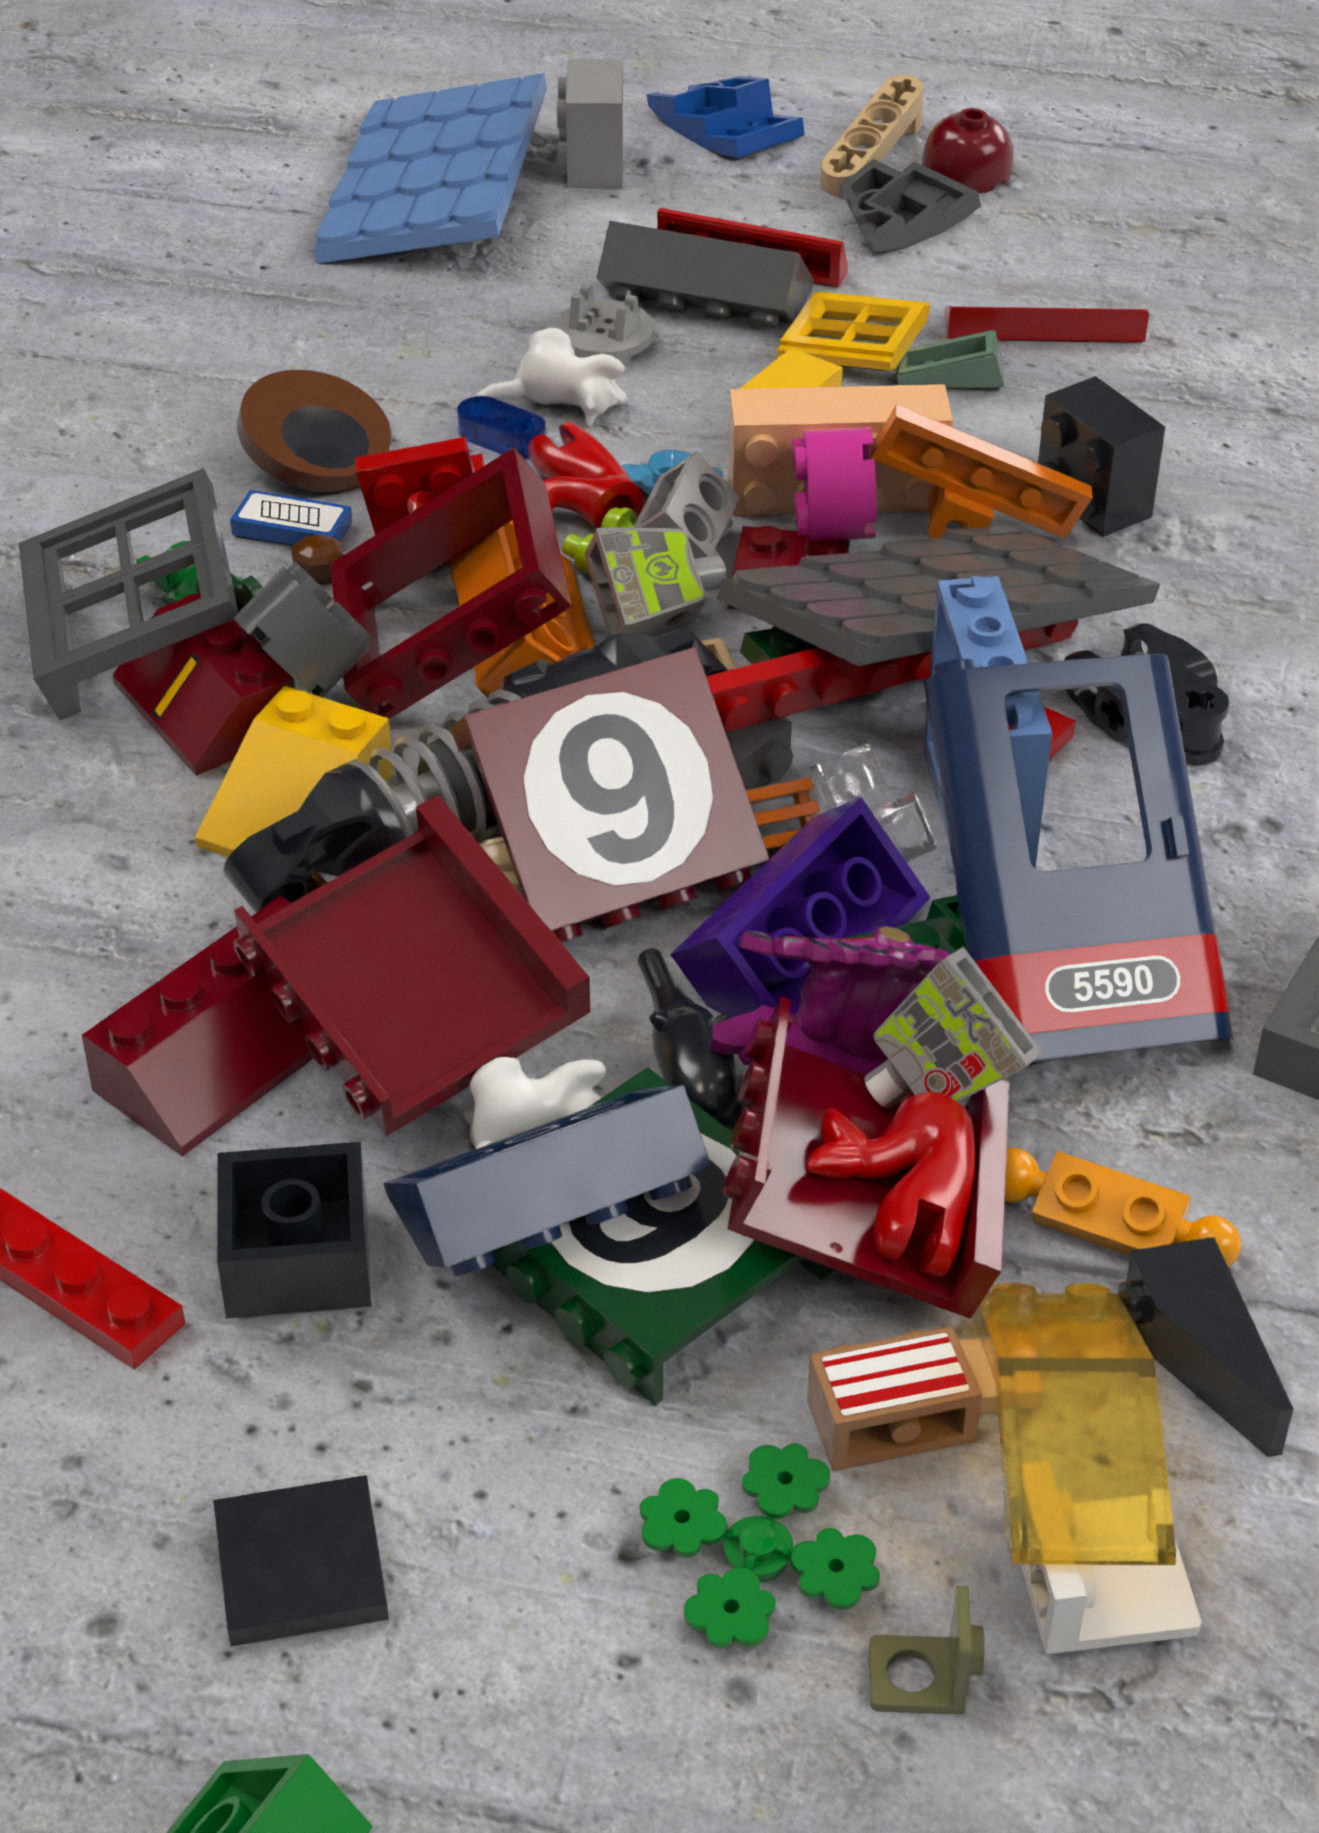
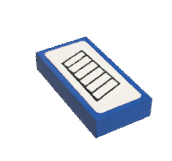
M250 490L230 519L232 535L289 546L294 545L305 536L324 534L341 541L352 524L351 506Z

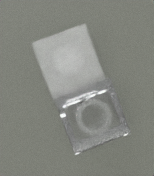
M869 743L809 767L826 811L862 797L906 862L937 849L915 791L891 798Z

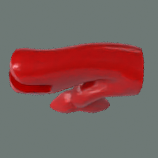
M567 421L559 426L563 446L558 448L545 434L535 436L528 444L530 460L534 467L547 478L542 481L546 485L551 512L556 507L571 510L586 519L594 528H601L605 515L614 507L619 509L629 508L635 511L638 519L644 507L643 494L613 455L590 433L571 421Z
M934 1092L919 1093L901 1103L890 1125L881 1137L868 1139L839 1110L829 1108L823 1116L821 1125L823 1145H820L809 1155L805 1164V1170L811 1174L832 1179L850 1177L881 1179L912 1168L888 1192L879 1206L874 1229L875 1245L881 1257L895 1262L903 1254L911 1235L919 1236L922 1238L919 1271L935 1278L946 1275L954 1264L959 1250L973 1191L976 1153L974 1128L970 1114L964 1106L947 1095Z

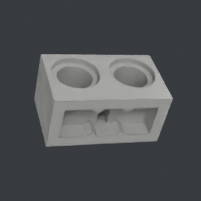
M696 451L658 478L633 528L681 529L687 533L694 559L715 556L719 554L715 549L719 540L733 525L730 517L740 496Z

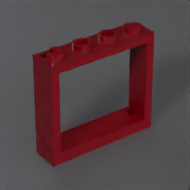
M514 447L329 564L334 603L337 601L374 638L367 646L369 651L343 676L344 690L365 711L389 719L572 607L546 485ZM513 520L522 568L380 655L373 607ZM370 581L374 584L366 590L362 588V586ZM549 593L555 601L541 609L539 606L547 602L546 594Z

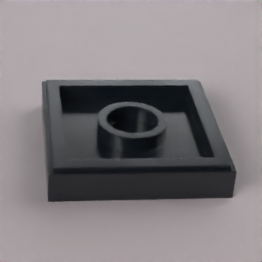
M367 1475L213 1500L230 1647L389 1620Z

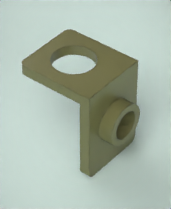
M956 1586L949 1637L874 1635L870 1638V1706L874 1711L964 1714L969 1675H983L985 1657L983 1625H971L969 1586ZM900 1657H916L930 1666L934 1679L925 1689L908 1692L897 1688L891 1683L887 1676V1668L894 1660Z

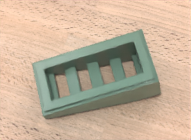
M990 330L909 348L897 366L898 384H945V387L951 388L1004 387V367L996 331Z

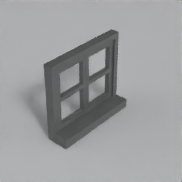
M204 468L19 543L33 678L59 720L81 712L77 682L234 620L233 617L238 613L213 484ZM185 509L191 542L135 564L130 531ZM116 537L121 570L66 592L62 558ZM195 564L201 599L144 621L138 587ZM125 592L130 627L73 650L69 614Z

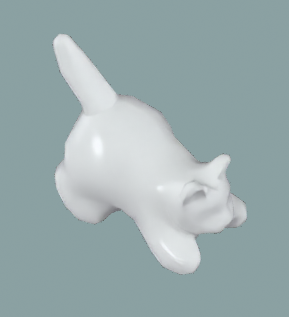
M547 328L535 332L529 338L528 350L518 365L515 379L490 384L477 392L476 400L484 403L524 397L530 402L541 405H574L584 411L586 425L590 427L597 416L602 415L614 405L621 406L627 401V395L614 380L624 373L625 366L618 359L606 354L592 355L586 358L577 357L571 346L568 334L558 328Z
M499 1057L486 1063L476 1071L471 1079L470 1090L474 1097L470 1099L463 1112V1119L470 1125V1139L475 1149L588 1108L603 1097L596 1094L592 1087L605 1077V1065L597 1060L584 1059L572 1061L554 1069L543 1078L533 1079L524 1074L518 1059Z

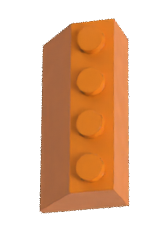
M513 520L449 560L452 570L451 580L455 585L460 606L522 568ZM562 554L561 558L572 607L474 667L476 674L474 678L475 683L487 698L490 693L502 688L505 676L540 659H544L552 664L581 649H592L595 647L572 563ZM549 593L546 594L547 602L539 606L541 609L555 601Z

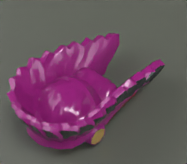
M888 926L877 928L871 937L840 939L777 935L773 938L759 931H745L738 943L741 948L759 954L785 959H797L811 964V971L805 979L802 988L799 1010L795 1014L789 1013L790 1016H793V1023L786 1035L785 1044L866 1075L888 1059L875 1042L873 1036L875 1031L933 968L950 955L940 949L915 944L909 934L898 928ZM762 1005L753 1012L713 1025L709 1050L724 1055L737 1054L743 1065H750L754 1060L745 1056L749 1036L753 1031L756 1021L759 1018L769 1021L775 1008Z

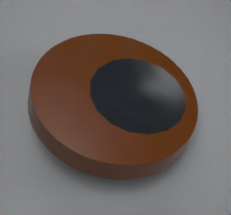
M285 370L259 379L246 391L237 419V433L240 443L255 464L282 482L311 491L340 492L360 487L356 474L355 457L387 452L391 444L389 421L384 411L372 397L344 379L312 370Z

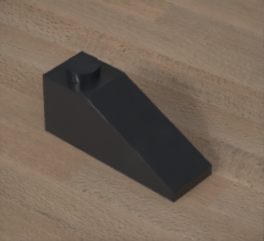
M1211 1237L1132 1250L1126 1282H1121L1118 1286V1302L1123 1320L1128 1326H1136L1146 1352L1267 1457L1282 1455L1294 1408L1215 1238Z

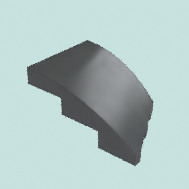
M872 159L840 185L842 194L868 247L874 252L892 251L920 243L945 232L981 207L978 191L915 161L900 172Z

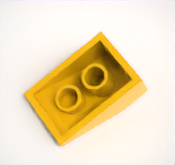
M284 686L253 719L195 835L196 846L229 857L249 836L298 811L325 772L353 759L369 765L372 750L378 747L392 752L389 718ZM384 758L379 761L378 767L380 776L387 782L393 775V765Z

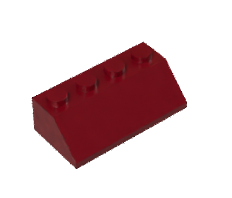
M279 896L251 917L255 923H258L291 904V902ZM237 926L82 1034L92 1091L182 1157L314 1059L305 1042V1035L308 1033L297 1019L291 1023L283 1019L270 997L268 989L271 985L261 972L252 976L241 963L233 946V941L240 938Z

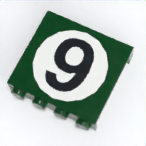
M647 1067L591 1106L637 1089L672 1085ZM690 1099L689 1101L712 1166L689 1175L693 1187L658 1200H652L649 1191L625 1200L628 1212L597 1224L587 1225L584 1216L559 1225L563 1235L561 1238L539 1247L521 1250L518 1241L493 1250L496 1262L491 1264L509 1280L511 1287L522 1300L530 1304L535 1302L553 1317L567 1339L576 1345L584 1344L605 1362L609 1372L619 1384L626 1388L634 1387L655 1406L663 1400L664 1362L798 1262L820 1280L836 1270L727 1230L732 1199L723 1196V1188L731 1164L739 1154V1151L730 1147L733 1132Z

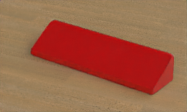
M659 208L657 211V229L796 252L800 255L816 284L839 288L848 273V262L843 241Z
M945 306L947 339L993 330L996 331L998 340L1142 343L1146 341L1149 311L1148 309Z

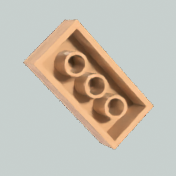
M945 384L730 389L728 483L740 496L732 516L795 514L794 493L804 492V481H796L792 460V438H803L804 430L871 427L874 442L896 404L952 427L953 419ZM869 444V459H871L872 444ZM875 460L877 512L929 511L928 496L934 484Z

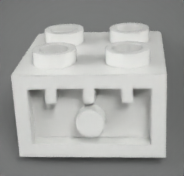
M1048 1463L1017 1466L1009 1523L1045 1655L1193 1637L1199 1634L1202 1622L1163 1500L1159 1496L1072 1505L1067 1493L1056 1492Z

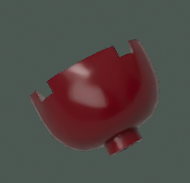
M967 108L961 112L951 114L935 124L928 135L921 165L976 190L978 193H987L993 191L996 184L1004 181L1005 185L1010 180L1014 161V146L1006 128L993 117L988 116L983 110Z

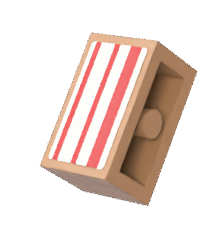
M953 1326L928 1331L914 1330L898 1337L857 1345L844 1344L835 1346L827 1351L810 1354L807 1402L832 1471L976 1442L982 1394Z

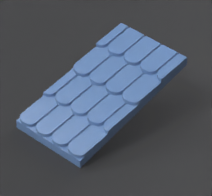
M545 74L525 76L524 79L517 77L482 83L481 86L475 84L440 90L439 93L432 91L398 97L397 100L389 98L374 101L359 128L360 137L347 158L348 168L329 200L330 209L316 233L317 242L314 246L317 264L499 237L547 91Z

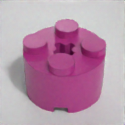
M871 427L804 430L803 438H792V460L796 481H804V492L794 493L795 526H797L798 536H808V542L875 539L876 532L872 523H876L877 515L875 459H869V444H873Z

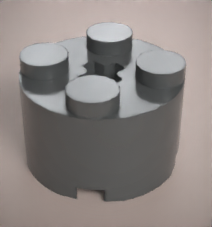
M296 562L288 569L282 567L233 617L249 635L252 633L260 641V644L263 646L262 648L309 693L311 692L313 695L324 697L369 651L367 646L374 639L337 601L327 609L326 605L333 598Z

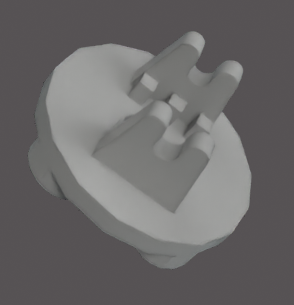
M584 283L580 286L579 294H572L570 308L560 314L555 324V328L561 329L569 335L575 356L586 358L598 354L611 355L621 361L625 367L631 364L632 356L641 353L650 346L654 337L652 317L639 307L638 297L627 294L625 302L608 299L594 300L593 286Z

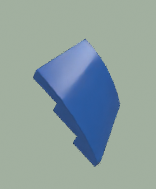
M737 76L709 83L688 86V91L676 95L659 92L647 94L648 106L669 127L699 146L722 155L738 158L805 135L803 117L773 114L769 78Z

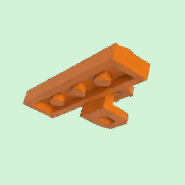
M897 404L871 446V459L934 484L928 496V510L931 513L928 522V535L931 539L942 538L944 531L948 530L946 525L950 521H954L960 526L967 525L966 528L989 527L994 519L993 509L1066 539L1092 500L1091 485Z

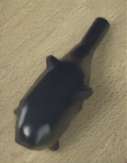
M655 948L644 950L638 956L637 961L654 1004V1012L650 1015L649 1020L653 1025L654 1054L663 1079L672 1086L684 1085L688 1098L716 1120L733 1116V1114H739L744 1108L741 1102L738 1101L739 1087L734 1054L724 1055L709 1050L713 1025L733 1018L732 1015L725 1012L714 1017L706 1008L694 1003L678 986H675L662 953Z

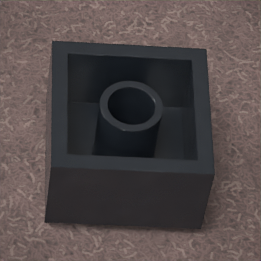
M1097 376L1045 395L1038 464L1091 485L1092 500L1079 519L1101 537H1104L1153 516L1166 426Z
M361 1142L218 1153L217 1264L226 1319L371 1307L367 1201Z

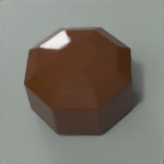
M324 534L305 536L291 546L293 563L299 564L318 584L331 583L329 564L344 555L341 541Z

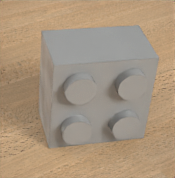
M568 59L567 77H558V170H567V188H622L623 60Z

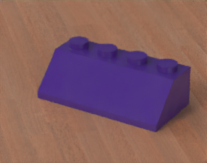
M859 797L814 816L670 955L706 1006L721 1014L728 1012L732 1017L753 1012L762 1005L776 1008L782 996L791 999L790 1013L795 1014L801 1004V992L804 981L811 971V964L797 959L763 955L741 948L738 943L745 931H759L773 938L777 935L840 939L873 932L882 926L897 927L905 925L931 897L863 798Z

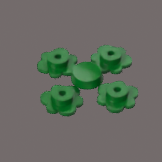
M788 1444L782 1450L772 1445H762L750 1453V1471L742 1478V1489L748 1496L757 1497V1506L765 1516L743 1518L735 1522L727 1532L726 1519L717 1511L719 1508L718 1495L709 1489L696 1491L693 1484L685 1479L674 1478L667 1480L661 1485L658 1496H648L640 1503V1516L645 1521L642 1526V1540L648 1548L654 1551H667L673 1548L677 1555L690 1558L699 1553L701 1544H716L724 1538V1552L731 1570L727 1571L722 1578L716 1574H705L700 1577L697 1582V1594L691 1596L684 1605L685 1622L694 1630L706 1631L708 1643L715 1648H726L733 1641L742 1646L751 1647L761 1644L767 1638L769 1633L767 1618L774 1613L776 1600L770 1592L760 1590V1583L772 1581L779 1577L785 1571L790 1558L793 1570L800 1575V1592L808 1598L823 1596L824 1601L829 1606L838 1610L853 1608L860 1601L862 1591H871L879 1584L880 1572L873 1565L876 1559V1547L868 1537L853 1534L844 1538L840 1531L826 1528L817 1534L816 1542L804 1541L793 1548V1539L787 1528L774 1520L787 1517L794 1509L802 1513L812 1512L818 1506V1493L823 1492L829 1486L830 1470L828 1466L818 1459H808L807 1449L800 1444Z

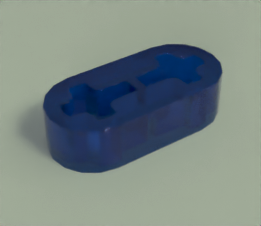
M470 397L463 400L457 406L458 434L460 437H466L468 442L499 454H504L514 447L524 460L530 459L528 452L530 441L540 434L546 435V422L543 417L492 397Z

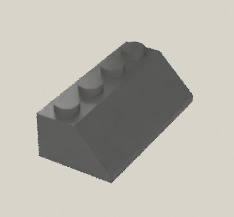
M609 221L596 277L606 290L609 291V296L625 302V297L628 294L636 297L656 299V305L669 310L683 311L685 305L701 307L702 313L719 319H730L731 313L749 316V321L754 324L772 328L777 327L779 321L793 323L814 285V278L800 255L796 252Z

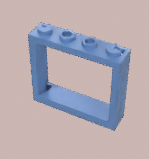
M971 576V578L938 580L929 677L936 675L935 666L937 664L955 659H972L975 668L1028 663L999 576ZM1038 691L1007 694L1005 698L1008 725L1011 727L1009 734L1029 857L1035 869L1052 741V730ZM927 707L923 754L947 833Z

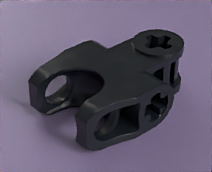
M1140 623L1124 629V645L1121 656L1144 654L1141 641L1148 647L1146 654H1165L1168 656L1186 764L1204 765L1215 761L1221 756L1223 751L1224 738L1221 728L1222 722L1228 714L1230 701L1228 695L1218 688L1216 671L1209 658L1184 639L1169 634L1151 624ZM1083 650L1066 656L1064 661L1102 657L1092 651ZM1111 686L1096 687L1097 693L1092 692L1088 687L1066 689L1070 698L1081 708L1091 723L1116 740L1127 738L1121 697L1115 688Z

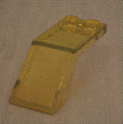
M1000 1283L994 1285L992 1292L987 1293L974 1313L973 1322L996 1383L1004 1488L1003 1536L1012 1564L1176 1565V1544L1154 1358L1120 1296H1118V1293H1110L1109 1288L1103 1285L1092 1283L1068 1285L1065 1287V1293H1036L1034 1286L1023 1283Z

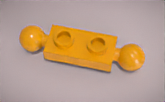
M1007 1147L1005 1202H1021L1030 1196L1037 1198L1032 1210L1033 1222L1130 1256L1132 1250L1211 1237L1215 1238L1228 1268L1236 1262L1240 1255L1242 1244L1240 1234L1233 1223L1226 1218L1208 1215L1194 1222L1185 1220L1191 1206L1189 1195L1057 1150L1048 1172L1039 1170L1035 1158L1027 1151L1017 1147Z

